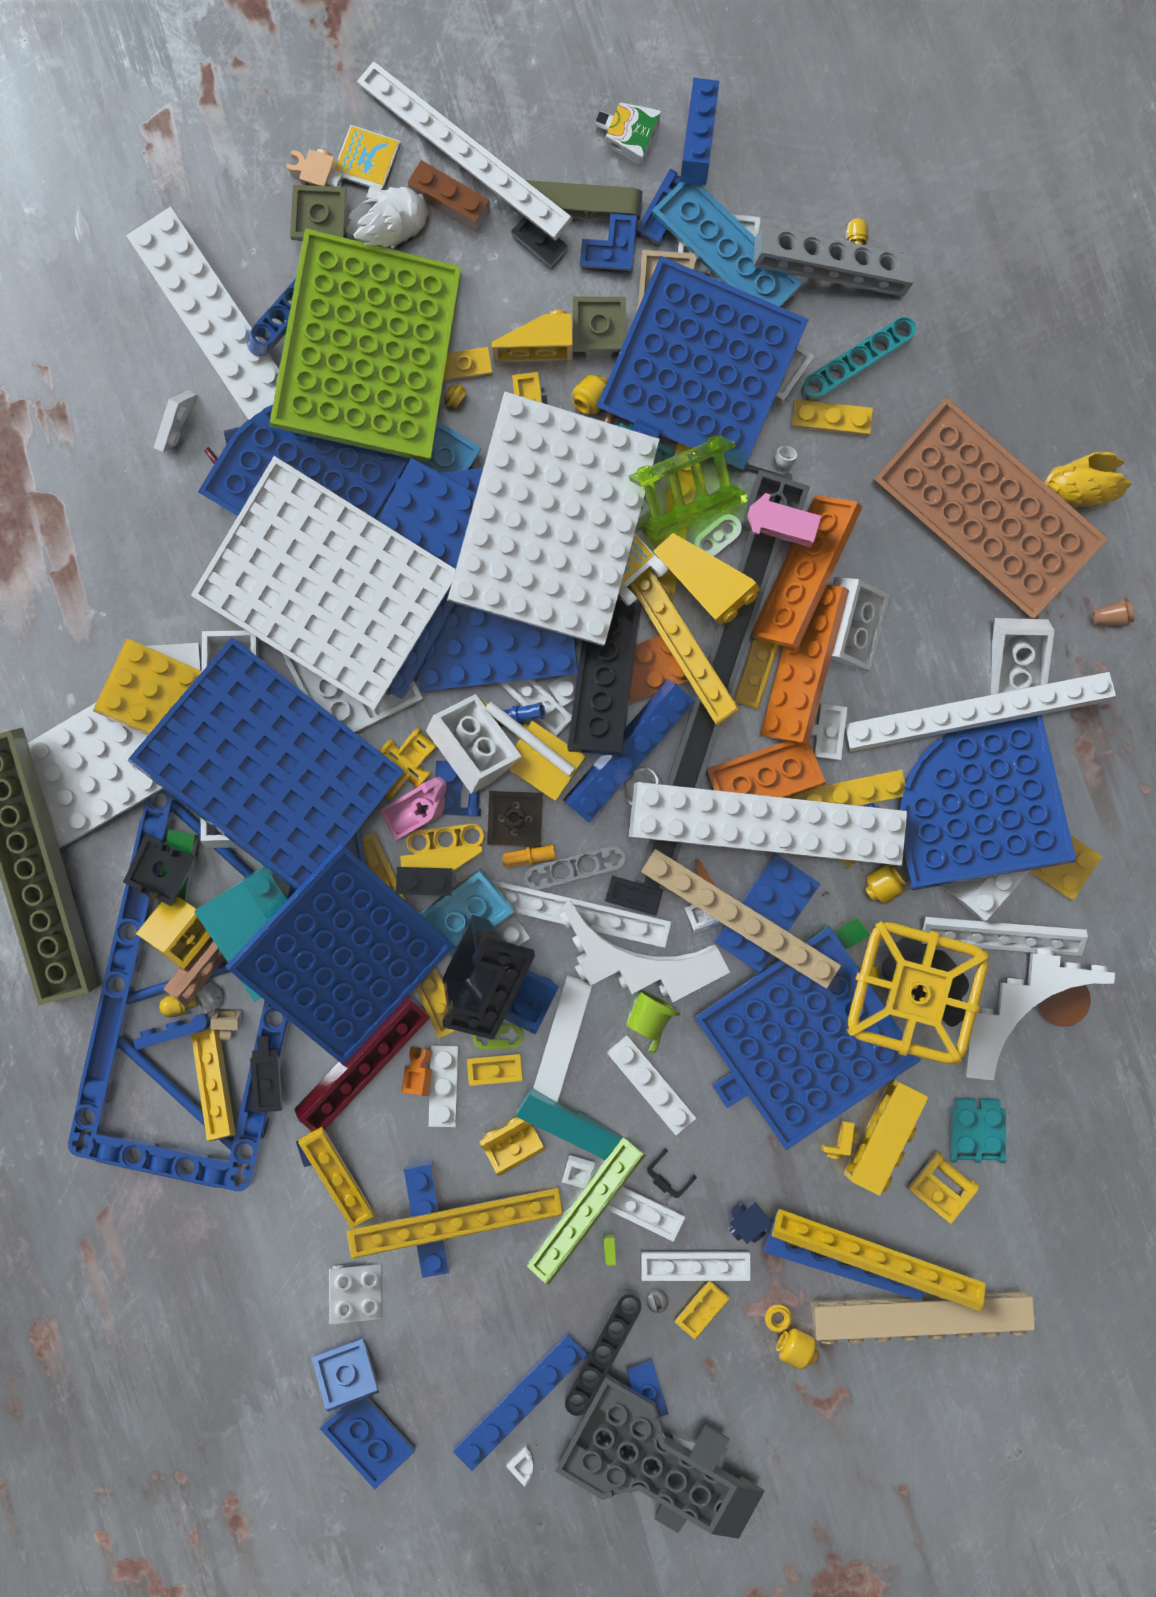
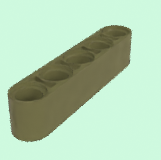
M525 180L572 218L610 220L611 214L637 215L638 220L641 219L643 192L640 189Z

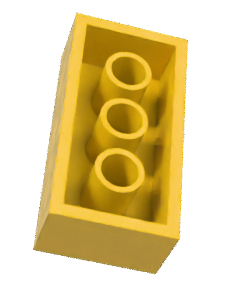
M894 1079L891 1080L843 1174L851 1182L878 1196L881 1195L882 1191L886 1192L893 1179L890 1176L894 1166L899 1167L905 1155V1152L902 1150L906 1142L910 1143L913 1140L917 1128L914 1126L929 1097Z

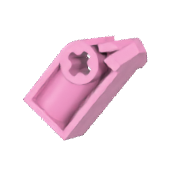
M767 493L750 505L747 517L754 534L759 535L761 532L807 547L812 546L821 519L820 515L769 501L771 494Z
M440 776L421 784L416 789L379 810L395 841L406 838L412 832L425 827L442 815L445 806L446 782ZM428 805L429 809L425 812L424 808Z

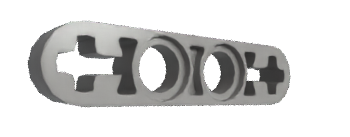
M610 846L530 867L525 872L524 881L530 889L540 890L615 871L624 865L626 860L625 853L619 847ZM610 851L621 855V859L617 861L618 865L613 866L612 862L603 863L606 869L599 870L600 863L596 854L602 853V858L609 857ZM585 857L592 858L596 863L595 869L590 873H586L580 868V862ZM559 864H565L570 869L569 876L565 879H558L554 874V869ZM550 866V875L554 880L553 883H548V878L541 879L538 886H535L534 882H529L528 877L532 876V871L537 870L538 874L546 873L544 868Z

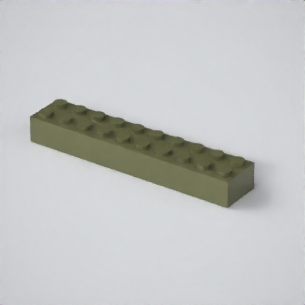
M22 727L0 733V879L37 1003L42 1005L89 993L100 985L26 735Z

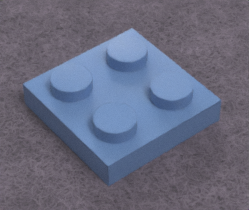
M363 1338L312 1357L325 1409L328 1412L380 1393L366 1342Z

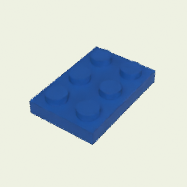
M369 1397L341 1407L320 1427V1430L374 1490L416 1450Z

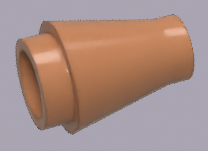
M1121 600L1101 609L1093 610L1096 626H1128V623L1135 621L1131 601L1125 602Z

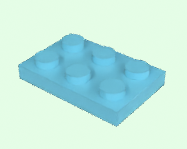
M480 868L452 889V896L440 897L419 914L454 944V947L448 953L452 957L472 915L486 918L495 926L511 915L515 908L483 869Z

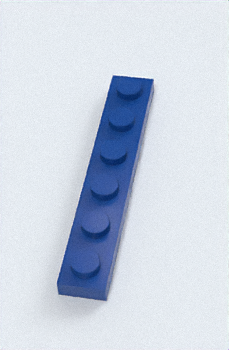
M567 1333L453 1449L454 1454L473 1471L587 1355V1351Z

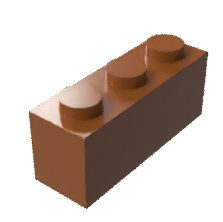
M422 160L408 180V187L417 194H423L427 204L475 232H478L491 211L489 199Z

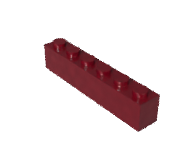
M409 995L344 1066L338 1062L296 1106L294 1111L298 1121L312 1132L320 1127H323L325 1130L431 1018L425 1008Z

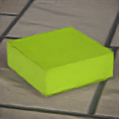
M614 1233L605 1234L603 1236L605 1264L607 1266L616 1265Z

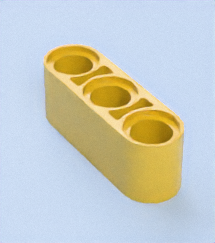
M476 824L417 830L408 836L406 844L408 849L414 854L478 847L484 843L485 833ZM470 829L479 831L480 839L477 843L469 844L466 841L465 835ZM449 832L452 834L453 843L449 847H442L440 845L439 837L442 833ZM419 835L424 836L427 841L426 847L420 851L415 850L413 847V840Z

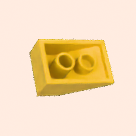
M563 310L551 311L550 314H544L492 341L494 362L573 360L572 313H566Z
M478 846L400 856L401 867L452 868V874H454L485 852L484 847Z

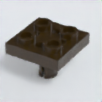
M489 791L487 845L541 846L543 793ZM514 802H518V803H519V805H520L519 808H512V807H517V806H518V804H517V803H514ZM499 815H501V816H500V820H503V817H504V822H499V820H498ZM526 816H531V817H532V822H531V823H529L530 817H528V818H527V821L525 822V820H526L525 817H526ZM512 829H517V830H515V831L512 832L513 834L518 833L517 836H512V835H511V830H512Z

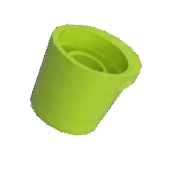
M640 990L626 1025L637 1033L652 1039L649 1051L655 1053L658 1049L663 1029L671 1017L679 1016L681 1011L664 1000Z

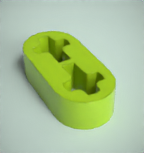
M501 1024L496 1034L497 1039L488 1040V1045H483L482 1040H478L476 1035H473L472 1039L475 1046L482 1050L511 1049L518 1047L522 1043L524 1034L521 1027L515 1024ZM513 1028L514 1033H519V1038H516L512 1044L509 1042V1039H500V1034H507L509 1029Z

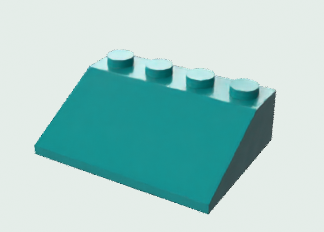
M262 866L194 912L227 962H229L287 901V898L267 868ZM241 981L254 1002L261 998Z

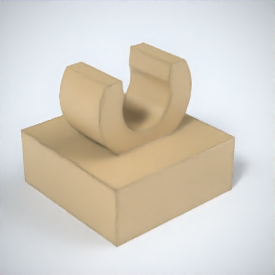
M215 1009L211 1017V1030H220V1040L231 1041V1035L234 1034V1030L239 1029L242 1022V1010Z

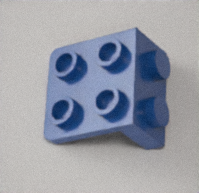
M528 969L504 1019L536 1035L559 987L551 979L540 977Z

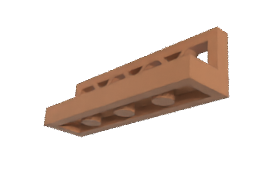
M211 937L186 968H180L163 988L165 992L185 1007L225 960V957Z

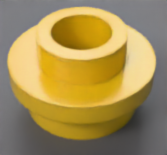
M458 383L457 386L452 384L446 392L444 398L448 400L446 402L447 407L451 405L456 409L465 396L467 390L462 388L463 385L461 383Z
M775 1304L767 1309L765 1323L770 1330L783 1332L790 1327L792 1315L786 1306ZM777 1313L783 1315V1319L780 1322L773 1320V1316Z

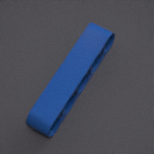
M295 280L251 329L247 347L255 356L267 355L286 334L291 307L288 301H292ZM272 319H278L282 324H276ZM255 337H262L267 342H260Z

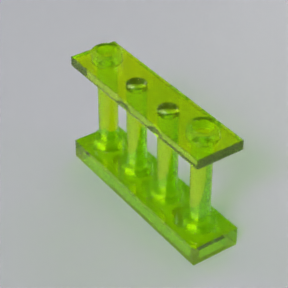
M720 435L713 436L706 443L652 466H642L637 469L636 473L628 475L629 481L640 487L644 486L651 514L649 521L641 524L644 535L657 541L747 501L746 492L731 484L724 452L735 447L733 441ZM714 456L721 487L719 491L708 494L701 462ZM691 467L698 497L695 501L685 504L677 472ZM664 477L668 478L674 503L672 511L666 514L661 513L654 486L655 481Z

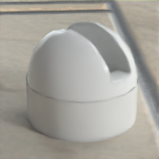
M786 445L778 447L775 454L776 465L782 469L792 467L797 458L796 450Z

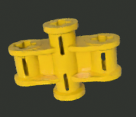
M417 727L400 748L394 744V740L391 738L379 750L404 770L391 789L385 794L386 801L389 803L399 794L408 781L414 785L413 789H416L425 783L432 774L429 770L425 771L421 766L434 753L437 746L421 732L422 729L420 727ZM417 741H420L426 748L419 745ZM392 752L398 758V760L393 758L389 753ZM412 769L419 777L413 775L409 770Z

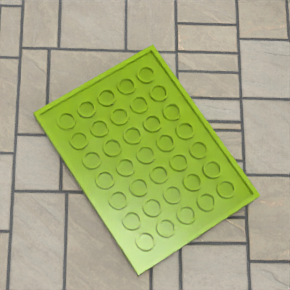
M305 228L269 427L429 462L433 447L461 266L376 245L365 246L363 242Z

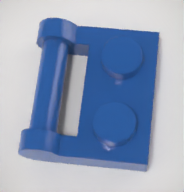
M436 760L435 778L440 776L446 782L445 806L442 815L481 817V809L479 808L480 790L472 794L469 792L468 808L461 807L462 780L448 761Z

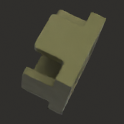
M293 185L291 240L303 241L305 228L343 238L347 236L348 233L345 229L348 225L349 211L346 204V187Z
M573 296V352H586L587 358H612V352H620L626 338V297Z

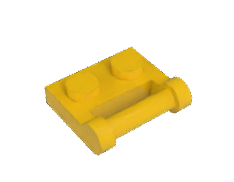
M936 1151L907 1189L952 1224L976 1194L980 1185L974 1180L970 1181L944 1160V1155ZM936 1168L940 1169L964 1189L960 1196L932 1174Z

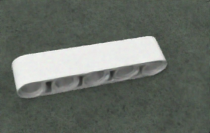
M567 975L534 1084L535 1090L555 1102H558L592 988L589 981H582L570 975Z

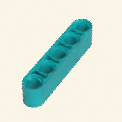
M908 317L898 318L810 374L805 379L801 388L802 398L808 401L820 402L906 347L915 335V322ZM896 329H906L908 332V336H900L897 333ZM874 343H884L886 345L887 350H877L874 346ZM852 357H862L864 359L865 364H855L852 360ZM830 371H840L842 373L843 378H832L830 375ZM808 385H818L821 392L817 394L811 393L808 390Z

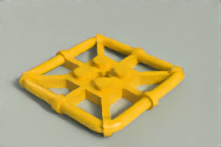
M878 922L875 924V928L870 935L861 971L856 976L858 983L848 1017L849 1028L847 1031L849 1035L866 1043L898 1051L899 1055L906 1056L910 1054L943 1064L954 1063L958 1065L962 1062V1058L968 1049L976 1014L980 1013L981 1010L979 1003L989 968L988 958L990 955L987 950L983 951L982 948L976 945L941 936L937 931L931 930L926 932L897 923ZM889 933L927 943L922 965L904 960ZM881 937L897 963L892 982L871 976ZM936 946L973 956L948 972L931 968ZM978 964L968 1003L948 998L953 978ZM869 983L889 988L890 991L885 1008L859 1022ZM918 985L923 986L922 991L926 992L925 998L920 997L919 1001H915V996L911 994L912 989H917ZM946 1004L966 1010L956 1048L941 1024ZM890 1014L907 1019L902 1040L864 1030ZM920 1022L933 1026L948 1053L910 1043L915 1023Z

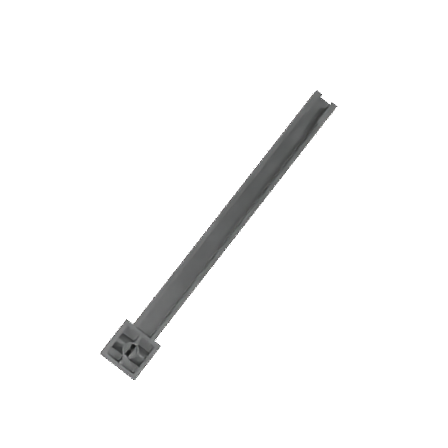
M759 470L741 523V527L750 529L737 569L752 578L760 590L757 592L758 596L753 602L748 605L744 604L737 610L738 613L733 620L728 623L724 622L721 626L719 625L708 660L730 695L781 540H783L761 532L759 535L753 533L747 517L750 505L767 493L771 494L769 498L771 502L803 510L810 489L808 485ZM697 694L667 785L701 788L721 724L718 726L715 724ZM649 839L635 881L667 891L666 887L641 871L655 849L677 861L682 843Z

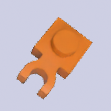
M410 1047L409 1057L411 1066H405L401 1093L429 1096L432 1069H428L427 1065L431 1060L432 1050Z

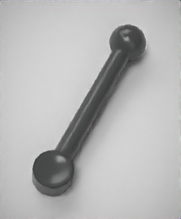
M748 462L746 463L744 470H741H750L757 473L759 472V470L792 480V475L790 473H776L773 471L749 465Z

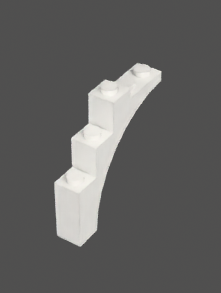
M571 900L561 905L564 913L560 914L566 928L573 927L577 935L572 938L579 952L585 950V953L576 957L579 965L575 966L581 980L587 979L590 985L620 971L616 976L623 989L628 987L633 994L661 980L657 983V986L663 997L669 996L672 1002H675L730 973L721 953L715 945L678 956H650L635 953L613 944L598 934L581 917Z
M1038 949L1037 954L1030 953L1028 985H1023V979L1007 978V983L1000 982L998 1014H993L994 1009L981 1008L980 1013L976 1014L967 1049L965 1077L994 1081L998 1058L1006 1039L1016 1024L1034 1006L1049 996L1071 987L1092 983L1114 984L1115 973L1108 972V966L1092 965L1091 970L1080 969L1081 964L1064 962V967H1060L1061 956H1054V950Z

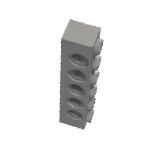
M763 225L755 238L753 267L902 297L905 296L914 283V255L905 254L901 251L880 249L877 246H866L852 241L831 239L827 236L807 234L799 230L782 229L775 225Z

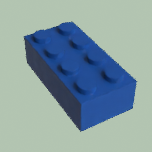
M775 853L771 856L740 902L786 931H789L820 886V883ZM726 925L723 926L713 941L758 973L761 972L772 956L771 953Z

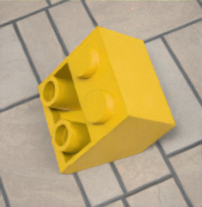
M177 897L173 906L161 902L135 933L174 966L181 969L186 968L211 937L195 914L196 908Z

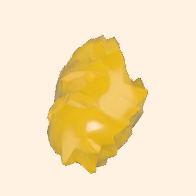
M1095 452L1076 459L1071 463L1056 466L1045 480V483L1073 508L1080 506L1094 507L1095 505L1115 501L1125 494V490L1132 484L1130 480L1124 478V474L1117 473L1116 469L1124 464V460L1111 452Z

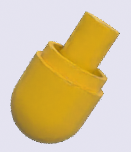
M855 218L850 221L847 227L848 241L861 245L867 244L868 224L865 220Z
M166 996L161 1000L159 1009L164 1016L175 1017L187 1013V1008L197 1007L198 1002L196 996H194L185 1007L172 996Z

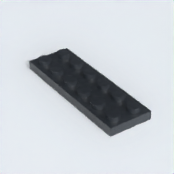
M616 601L604 646L582 640L567 746L568 752L622 756L641 603L633 602L630 606H627L623 601Z

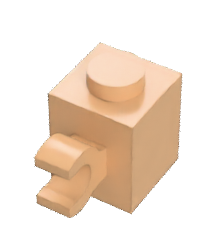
M309 149L306 160H304L303 155L299 151L292 150L290 153L291 157L298 159L299 162L296 165L287 163L286 168L290 173L300 174L299 180L301 185L327 186L329 175L333 172L336 165L332 154L322 149L317 151Z

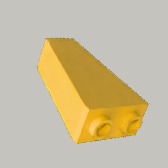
M674 533L653 551L720 626L724 622L728 623L733 620L740 607L744 604H750L758 596L757 592L760 588L752 578Z

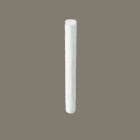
M492 701L486 706L484 710L567 776L574 771L575 767Z

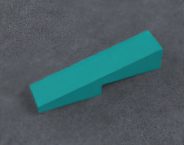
M532 1087L517 1109V1118L604 1160H607L623 1138L578 1111L575 1114Z

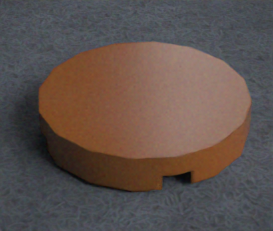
M1086 985L1071 987L1049 996L1037 1004L1036 1007L1040 1015L1047 1022L1060 1027L1073 1026L1082 1021L1088 1014L1091 1005L1090 992Z

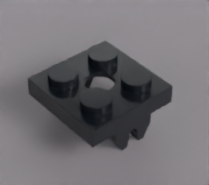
M146 833L123 883L135 888V891L139 894H146L150 899L160 900L173 906L197 857L150 833ZM158 861H163L168 865V873L164 877H158L153 872V866Z

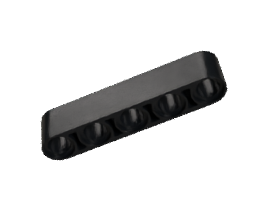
M626 1289L618 1295L565 1394V1408L571 1415L581 1416L588 1410L638 1318L642 1307L640 1296L636 1291ZM626 1298H632L637 1302L632 1310L624 1309L621 1304ZM612 1323H621L624 1327L622 1332L619 1334L611 1333L608 1328ZM605 1346L611 1351L609 1356L606 1358L597 1356L595 1352L599 1347ZM586 1371H594L597 1374L596 1380L593 1382L584 1380L582 1376ZM574 1395H580L584 1398V1402L580 1406L572 1405L569 1400Z

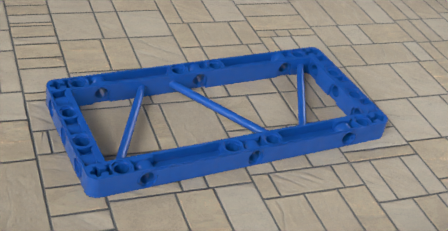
M164 789L145 801L130 866L146 833L167 841L166 837L170 820H173L174 814L201 837V823L178 803L174 796ZM160 794H164L167 799L165 806L162 808H158L155 804V799ZM213 848L244 877L254 872L229 848ZM158 861L153 866V872L158 877L161 875L163 861ZM125 884L80 1082L77 1105L68 1140L69 1151L77 1157L95 1160L108 1165L209 1187L243 1191L254 1182L271 1112L254 1113L251 1066L235 1131L236 1135L234 1138L230 1136L219 1139L231 1150L228 1161L209 1157L210 1154L187 1149L160 1147L155 1142L132 1137L119 1138L105 1135L103 1131L109 1105L107 1097L110 1084L115 1079L121 1050L205 1127L202 1109L124 1038L131 1004L167 993L163 988L169 982L166 981L134 992L139 973L136 969L140 952L144 950L145 941L138 935L133 939H129L126 935V928L132 924L138 931L152 914L155 900L148 898L146 894L137 893L135 888ZM291 886L289 889L287 900L296 891ZM228 962L220 964L210 978L229 973L230 971L226 968ZM117 977L122 978L125 983V987L121 992L117 991L114 987V981ZM264 1001L257 1037L270 1035L271 1049H277L281 1069L291 1022L282 1015L283 1021L279 1026L272 1024L270 1015L273 1011L277 1010ZM256 1037V1041H255L254 1050H258V1049H257V1037ZM86 1110H91L94 1113L95 1119L93 1123H88L85 1120L84 1113ZM84 1138L85 1143H88V1146L82 1148L83 1144L79 1143V1140ZM243 1144H248L252 1147V1157L242 1155L241 1146ZM132 1148L140 1150V1161H135L131 1158L130 1151ZM184 1159H189L193 1162L194 1171L192 1173L186 1172L183 1169ZM243 1164H250L243 1170V1177L247 1178V1180L239 1183V1178L235 1177V1175L241 1172Z

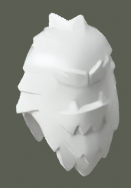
M389 187L388 190L375 191L374 197L364 201L348 216L351 221L346 226L345 231L348 234L354 235L356 241L365 242V246H391L393 249L403 241L407 242L411 236L415 237L425 226L426 218L430 212L426 206L423 194H417L413 189L407 187Z

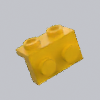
M517 1117L510 1120L504 1128L487 1133L484 1139L479 1142L498 1176L503 1175L546 1150L534 1126Z

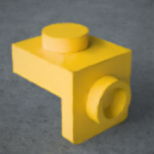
M840 1119L837 1146L821 1144V1150L827 1153V1157L843 1159V1155L851 1156L852 1144H856L858 1138V1128H854V1122Z

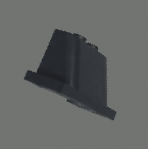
M472 915L443 976L447 1012L442 1020L443 1028L494 1040L535 957L534 949L508 943L490 920Z

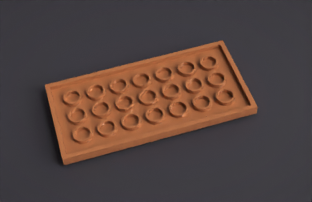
M948 397L939 404L874 479L1032 619L1049 604L1108 540V537Z

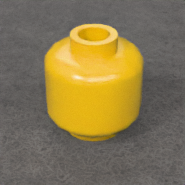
M593 374L586 375L573 389V404L581 413L597 414L601 410L597 405L606 386L607 379Z
M885 864L867 876L869 886L865 890L873 901L878 899L881 903L888 904L905 892L904 885L907 884V881L897 866L891 867Z
M795 1328L788 1332H783L776 1347L780 1360L798 1370L805 1369L809 1364L813 1365L819 1355V1350L816 1349L815 1338Z

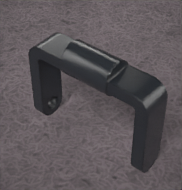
M664 1148L649 1164L647 1172L654 1179L653 1183L664 1193L668 1192L674 1198H679L697 1177L693 1174L678 1192L671 1188L672 1185L660 1174L657 1175L652 1170L668 1152Z

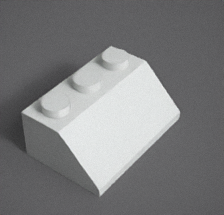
M834 577L833 586H842L849 589L831 661L871 671L890 594L860 579Z
M476 694L433 715L426 730L471 794L493 783L522 757L492 715L484 710L486 707Z
M1031 870L941 885V887L979 921H987Z

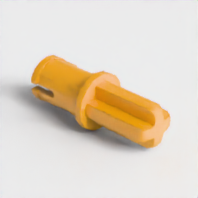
M554 844L534 848L527 846V849L503 853L502 860L505 868L529 864L532 867L534 863L556 860Z

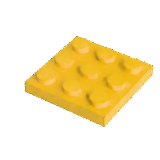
M127 638L95 704L93 712L145 735H149L202 671Z

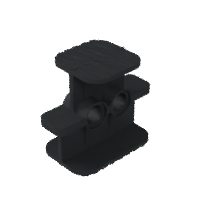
M906 937L901 938L895 943L904 960L922 965L927 944H922L920 941ZM888 950L889 956L883 961L881 971L886 980L892 982L897 963ZM942 950L934 951L931 968L948 972L957 967L947 953ZM964 973L953 978L948 998L963 1001L962 998L969 989V981ZM918 985L917 989H912L911 994L915 996V1001H919L920 997L925 998L926 992L922 991L923 986ZM946 1004L942 1020L946 1025L955 1027L964 1020L966 1010Z

